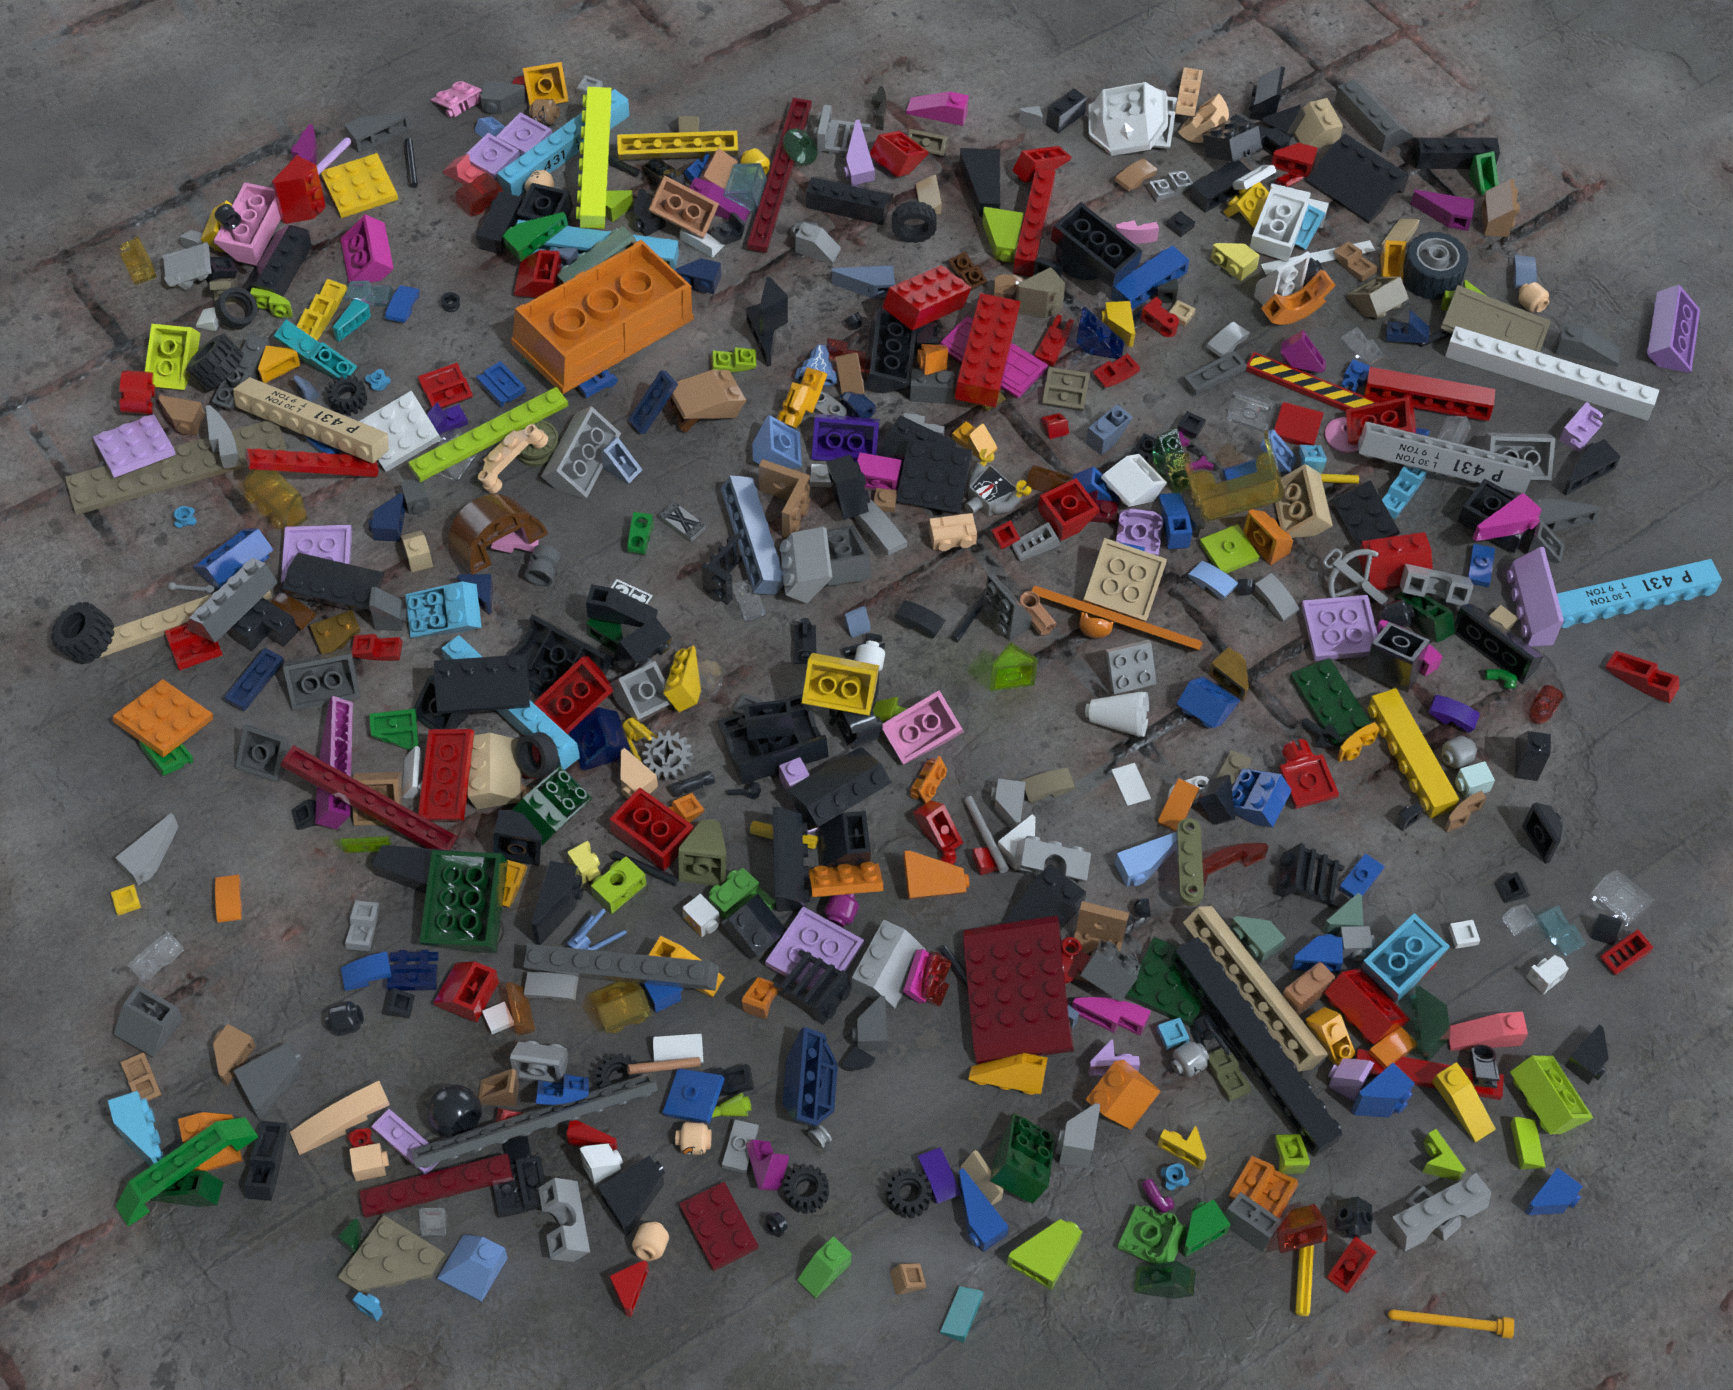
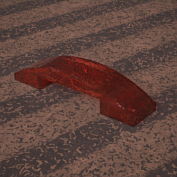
M1266 843L1238 844L1210 855L1202 861L1204 886H1206L1209 874L1239 860L1247 867L1264 859L1268 851V845Z

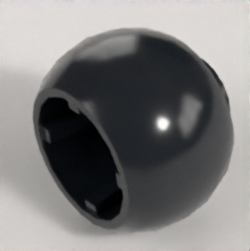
M463 1085L443 1087L431 1099L427 1112L428 1120L434 1131L445 1138L471 1131L478 1124L482 1116L480 1099L474 1091Z

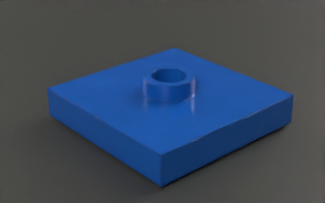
M678 1069L663 1114L665 1117L710 1124L725 1080L724 1077L717 1074Z

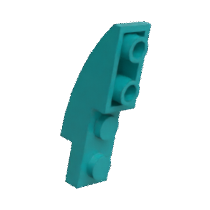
M287 319L274 334L273 338L287 348L295 350L298 358L334 379L337 378L338 381L340 376L347 379V375H352L357 368L348 359L325 343H319Z

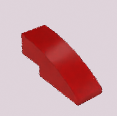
M1615 651L1606 664L1608 671L1628 685L1669 704L1680 688L1679 676L1658 670V664Z

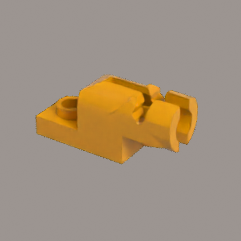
M807 367L801 384L792 382L787 397L782 404L783 411H779L777 419L797 429L805 412L813 414L828 374Z

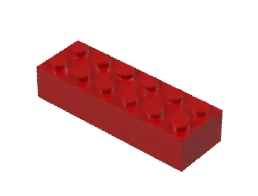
M980 293L957 381L955 399L996 408L1021 301Z

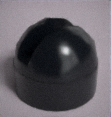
M859 312L844 320L847 326L853 330L860 328L863 323Z
M1237 580V589L1242 595H1250L1254 591L1255 580Z
M1149 898L1140 899L1135 902L1134 912L1137 916L1151 917Z

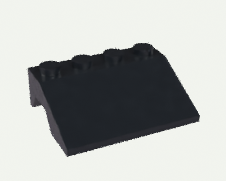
M1345 133L1331 146L1306 178L1305 182L1369 224L1384 210L1389 199L1398 191L1403 193L1405 191L1409 174Z
M533 614L530 616V628L524 640L510 654H527L529 690L539 696L545 693L582 657L589 656L605 676L614 657L542 617Z
M803 694L787 698L790 699L794 735L748 740L745 712L717 721L733 766L742 784L779 773V765L799 757L804 765L829 757L827 737L819 732L809 704L802 703Z

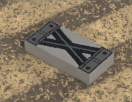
M675 502L659 514V519L691 543L706 530L705 524Z

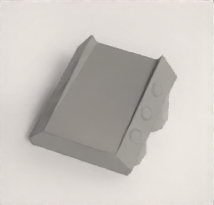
M207 242L162 255L165 268L164 279L170 287H180L183 290L191 288L195 280L202 281L211 274L209 244Z

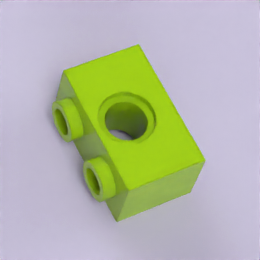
M624 857L621 861H616L603 876H598L591 885L592 896L608 912L613 914L646 886V876L628 857ZM615 882H621V883H622L621 885H618V886L612 885V884L615 883Z

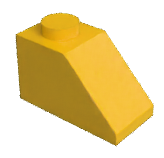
M1130 301L1106 302L1105 310L1101 311V323H1105L1106 332L1127 346L1133 347L1135 328Z

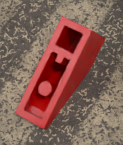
M1060 146L1023 150L1012 171L1021 181L1030 182L1033 181L1036 168L1056 170L1069 162L1072 157Z

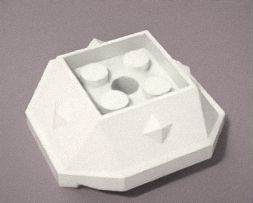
M1146 82L1103 89L1097 99L1089 104L1090 139L1105 149L1111 156L1151 150L1156 143L1155 141L1168 127L1166 91L1154 88Z

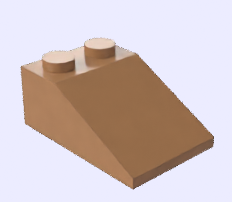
M710 370L677 381L678 386L671 395L684 419L736 418L746 402L744 395L729 370Z

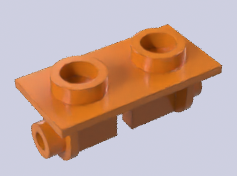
M938 756L937 759L931 758L926 761L919 774L921 778L925 779L917 778L910 789V796L913 799L922 798L924 804H926L935 795L939 784L945 778L947 772L941 756Z

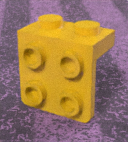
M1261 182L1247 189L1238 190L1240 194L1238 196L1235 195L1227 202L1229 206L1223 211L1225 215L1230 217L1240 211L1255 229L1269 195V192Z

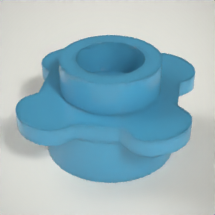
M377 369L376 372L365 377L366 382L370 383L371 388L375 391L384 390L391 381L389 377L385 376L382 369Z
M182 506L173 512V516L176 518L174 524L177 528L196 524L194 508Z
M1176 1163L1168 1168L1164 1167L1161 1169L1160 1174L1164 1177L1166 1181L1165 1187L1168 1190L1173 1191L1175 1187H1186L1188 1185L1189 1178L1186 1177L1182 1164Z

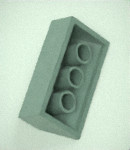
M624 226L620 229H614L604 241H598L589 252L580 254L570 266H564L557 276L563 284L582 271L585 272L633 246L637 241Z

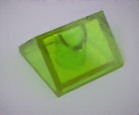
M1010 642L992 664L990 691L1034 686L1038 664L1037 658Z

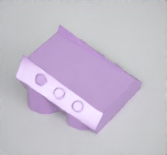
M1138 509L1120 511L1116 542L1145 547V552L1159 556L1163 517L1153 511Z

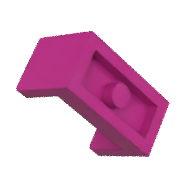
M859 453L858 463L866 479L867 485H864L865 488L897 490L902 460Z

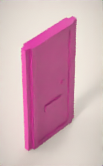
M969 316L965 317L940 344L947 345L948 355L961 364L973 319ZM1012 343L1001 388L1019 398L1045 372L1048 365Z

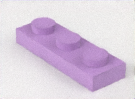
M390 1109L371 1126L375 1133L414 1167L412 1149L429 1144ZM436 1162L433 1166L428 1168L420 1167L417 1169L425 1175L428 1174L439 1162Z

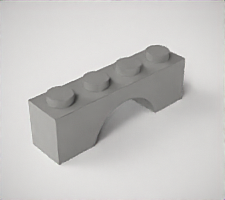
M1475 1173L1393 1216L1390 1233L1402 1249L1407 1251L1426 1241L1431 1232L1446 1220L1458 1215H1464L1469 1218L1488 1208L1491 1191L1478 1174Z

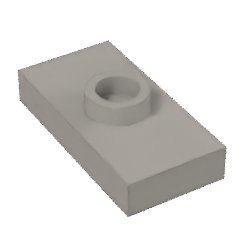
M740 1120L734 1121L722 1168L747 1173L750 1157L746 1144L752 1139L756 1140L759 1125Z

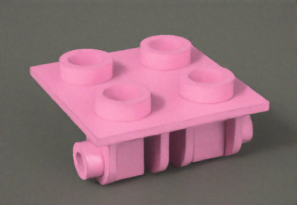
M459 81L454 83L448 90L438 92L436 97L430 100L448 109L446 110L447 116L454 118L465 112L466 108L470 109L479 104L481 100L479 92L482 90L466 82Z

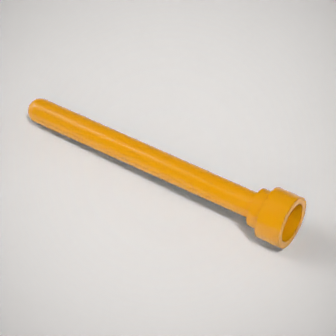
M1394 1309L1388 1312V1317L1391 1320L1494 1331L1497 1335H1501V1338L1512 1339L1514 1335V1318L1502 1317V1319L1490 1321Z

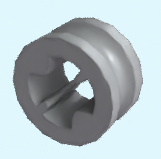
M820 1124L815 1126V1130L808 1131L810 1139L820 1149L825 1147L826 1142L830 1143L832 1141L830 1134Z

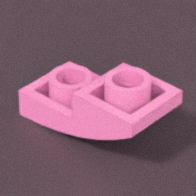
M1135 220L1116 224L1115 229L1131 242L1137 244L1157 241L1159 226L1157 222L1137 226Z
M519 528L491 543V548L512 553L514 548L533 552L534 547L538 545V540L529 544L525 540L522 529Z

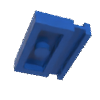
M501 361L486 369L482 375L476 376L477 382L501 407L507 401L511 402L526 392L524 384Z

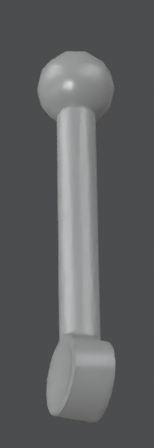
M174 582L168 584L170 591L176 589L204 591L209 595L215 592L212 585L197 587L176 585Z

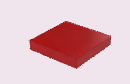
M1283 402L1274 430L1285 442L1296 445H1314L1324 412Z

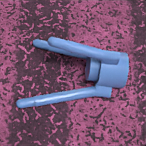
M601 909L595 917L593 915L589 916L576 934L566 943V946L568 948L598 950L626 935L627 932L623 930L589 948L591 941L586 934L605 913V909Z

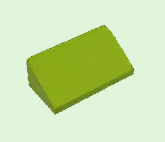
M1514 1117L1510 1125L1520 1170L1545 1168L1536 1121Z

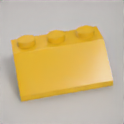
M812 653L808 659L802 703L870 715L880 665Z

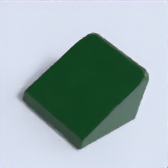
M357 1218L353 1219L338 1237L341 1245L353 1255L358 1250L362 1227Z

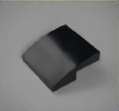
M540 1156L515 1160V1164H511L513 1180L492 1186L498 1218L517 1215L542 1207L538 1188L546 1182Z

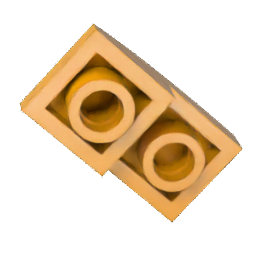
M1376 722L1356 731L1344 742L1337 757L1339 762L1354 760L1360 755L1362 746H1369L1375 742L1379 732Z

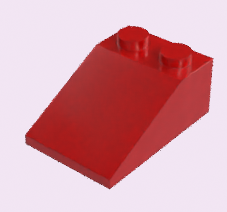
M1409 397L1346 410L1348 444L1358 445L1366 421L1416 433L1415 412Z

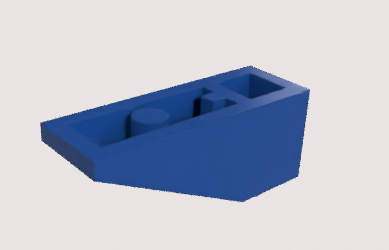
M964 1168L959 1170L958 1183L969 1233L968 1238L974 1247L979 1246L982 1252H985L1008 1235L1009 1226Z

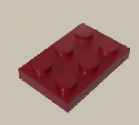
M725 1181L679 1204L713 1272L759 1249V1245Z

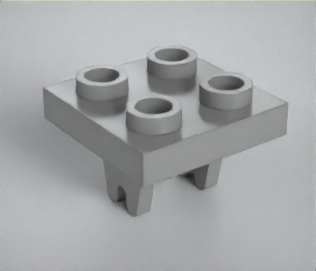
M1149 640L1106 649L1111 691L1113 694L1157 684L1152 645Z

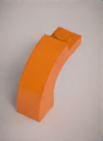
M1320 270L1298 292L1289 296L1274 294L1261 309L1272 323L1278 325L1291 324L1319 309L1326 302L1324 297L1336 285L1325 271Z

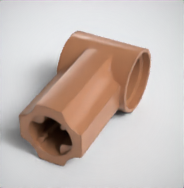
M1024 592L1019 602L1031 614V625L1040 636L1049 634L1056 627L1057 623L1040 604V598L1035 592Z

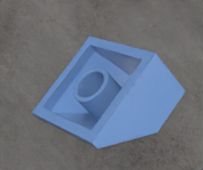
M768 415L752 443L753 461L760 464L761 460L764 459L790 469L802 467L800 432Z
M463 1234L437 1280L482 1302L508 1259L504 1247L484 1237Z

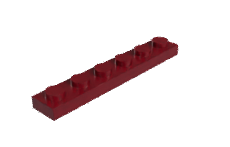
M508 1154L360 1191L363 1215L365 1218L512 1181L513 1175Z

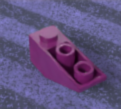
M1415 189L1411 206L1448 228L1468 231L1475 200Z

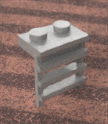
M824 105L822 113H818L817 124H819V127H815L814 139H817V153L827 151L829 155H833V152L841 153V156L845 157V154L848 153L847 143L850 129L854 128L855 122L832 120V106ZM861 123L862 129L870 130V124ZM839 126L846 127L841 148L835 147Z

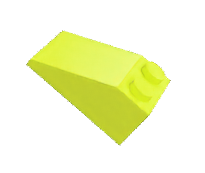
M151 324L145 371L154 372L153 384H155V388L185 390L190 377L186 369L189 361L199 349L200 332L192 327Z

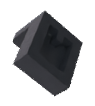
M732 212L728 222L712 226L711 234L722 245L742 239L745 222L735 212Z
M210 257L211 274L206 277L208 285L216 277H236L237 269L231 257Z

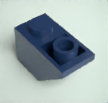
M700 258L676 268L675 271L691 285V289L714 294L721 278V263Z

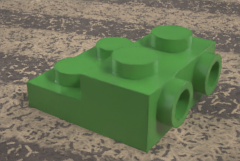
M744 868L739 871H731L726 878L727 882L722 886L719 884L715 885L709 892V903L719 912L723 919L727 918L756 893L760 895L771 910L776 906V901L759 887V882Z

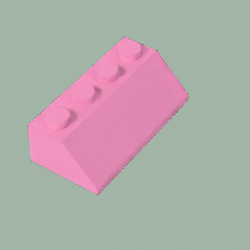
M244 182L232 205L234 210L241 216V222L233 230H226L221 226L214 242L235 260L257 265L281 217L273 188Z

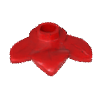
M1067 937L1061 941L1066 984L1075 979L1078 971L1082 972L1084 965L1089 959V955L1082 951L1081 943L1073 937ZM1066 947H1071L1073 949V953H1069L1066 950Z

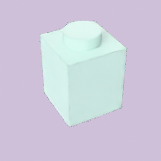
M1484 761L1461 768L1455 779V784L1458 791L1462 792L1464 798L1467 799L1481 790L1483 793L1490 792L1495 779Z

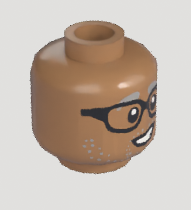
M536 99L530 105L529 115L530 118L543 125H553L560 116V108L556 106L555 101L552 99Z

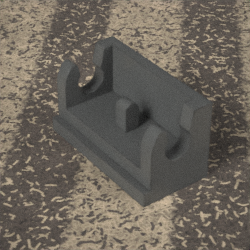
M1242 1192L1237 1195L1224 1214L1231 1224L1229 1228L1262 1252L1269 1244L1271 1238L1273 1239L1283 1222Z

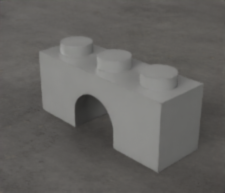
M1405 564L1400 581V586L1404 593L1422 597L1425 596V593H1431L1443 597L1446 602L1458 605L1468 604L1473 590V584L1469 577Z
M1026 836V838L1017 841L1013 869L1036 874L1044 870L1045 860L1050 858L1057 864L1058 871L1074 883L1079 884L1087 881L1091 853L1084 852L1082 847L1070 846V848H1067L1057 841H1048L1046 843L1040 841L1039 837Z
M553 1178L538 1188L542 1211L552 1213L560 1224L559 1228L546 1235L550 1259L575 1262L590 1253L578 1181Z

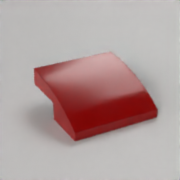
M458 363L418 376V381L431 408L437 402L442 409L473 398L471 389Z
M188 623L165 631L179 671L223 655L218 641L212 642L190 632L187 629Z

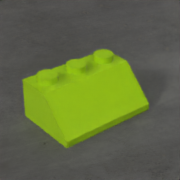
M1532 1055L1510 1071L1514 1078L1515 1086L1524 1093L1527 1098V1105L1532 1111L1536 1112L1540 1118L1541 1127L1547 1133L1562 1134L1593 1119V1116L1554 1056Z

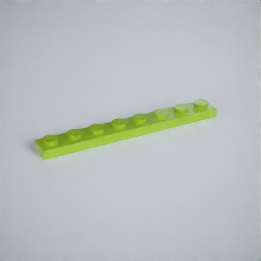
M555 387L408 462L409 468L417 479L422 482L504 440L513 430H523L528 425L535 424L568 407V401L559 389Z

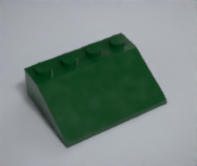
M432 850L420 944L469 952L497 953L508 866L507 859L501 853Z

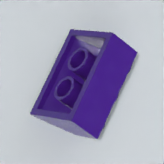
M816 414L812 460L830 461L851 454L853 461L857 462L859 453L877 455L880 419Z

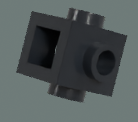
M1358 1196L1337 1200L1336 1230L1342 1232L1350 1239H1354L1356 1236L1361 1238L1362 1235L1371 1234L1373 1222L1372 1205Z

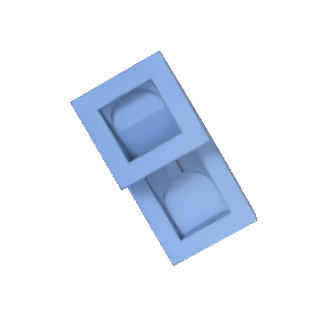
M1201 561L1188 574V577L1203 590L1206 588L1210 589L1221 600L1226 598L1238 585V582L1229 575L1204 561Z

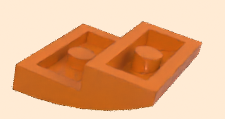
M1251 1156L1228 1196L1234 1201L1237 1195L1242 1192L1274 1216L1280 1218L1298 1186V1180L1276 1171L1273 1164Z

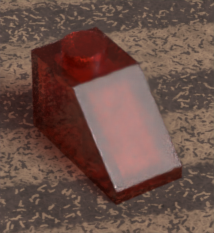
M1315 1204L1293 1209L1289 1212L1277 1229L1279 1252L1282 1254L1328 1241L1326 1219Z

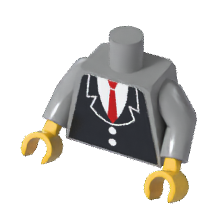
M983 448L979 453L981 461L977 462L967 485L969 501L965 504V508L972 514L981 510L986 516L1009 513L1022 500V495L1028 496L1031 493V487L1027 486L1022 490L1027 484L1024 480H1020L1015 487L991 465L986 466L987 463L994 460V454L991 452L988 458H984L987 449Z

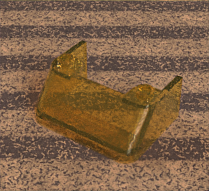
M1268 430L1264 431L1267 452L1261 453L1257 457L1256 468L1258 472L1216 483L1211 472L1206 470L1194 472L1189 453L1184 454V466L1199 514L1203 519L1213 521L1276 503L1283 498L1284 487Z

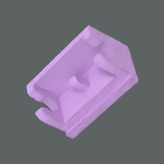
M1586 402L1564 427L1559 441L1580 452L1602 426V422L1594 418L1593 415L1601 419L1603 414Z

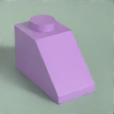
M1343 1058L1339 1066L1334 1064L1328 1075L1331 1078V1082L1328 1087L1355 1102L1359 1092L1366 1083L1374 1063L1369 1060Z

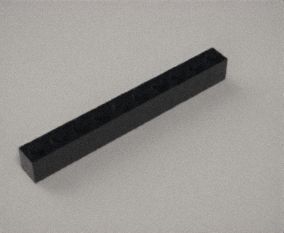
M1197 937L1176 949L1171 961L1297 1134L1301 1135L1304 1144L1315 1157L1337 1143L1343 1135L1341 1126L1328 1114L1323 1101L1317 1099L1309 1082L1303 1079L1297 1072L1295 1063L1283 1053L1281 1044L1272 1038L1265 1022L1259 1020L1254 1013L1251 1003L1245 1000L1239 993L1237 984L1231 981L1225 974L1223 965L1214 959L1209 946Z

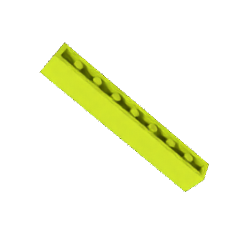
M587 87V95H583V107H586V110H582V123H585V126H581V138H584V142H580V154L584 155L583 158H579V170H582L583 173L578 175V187H582V190L577 192V203H581V207L576 209V219H580V228L605 229L611 88Z

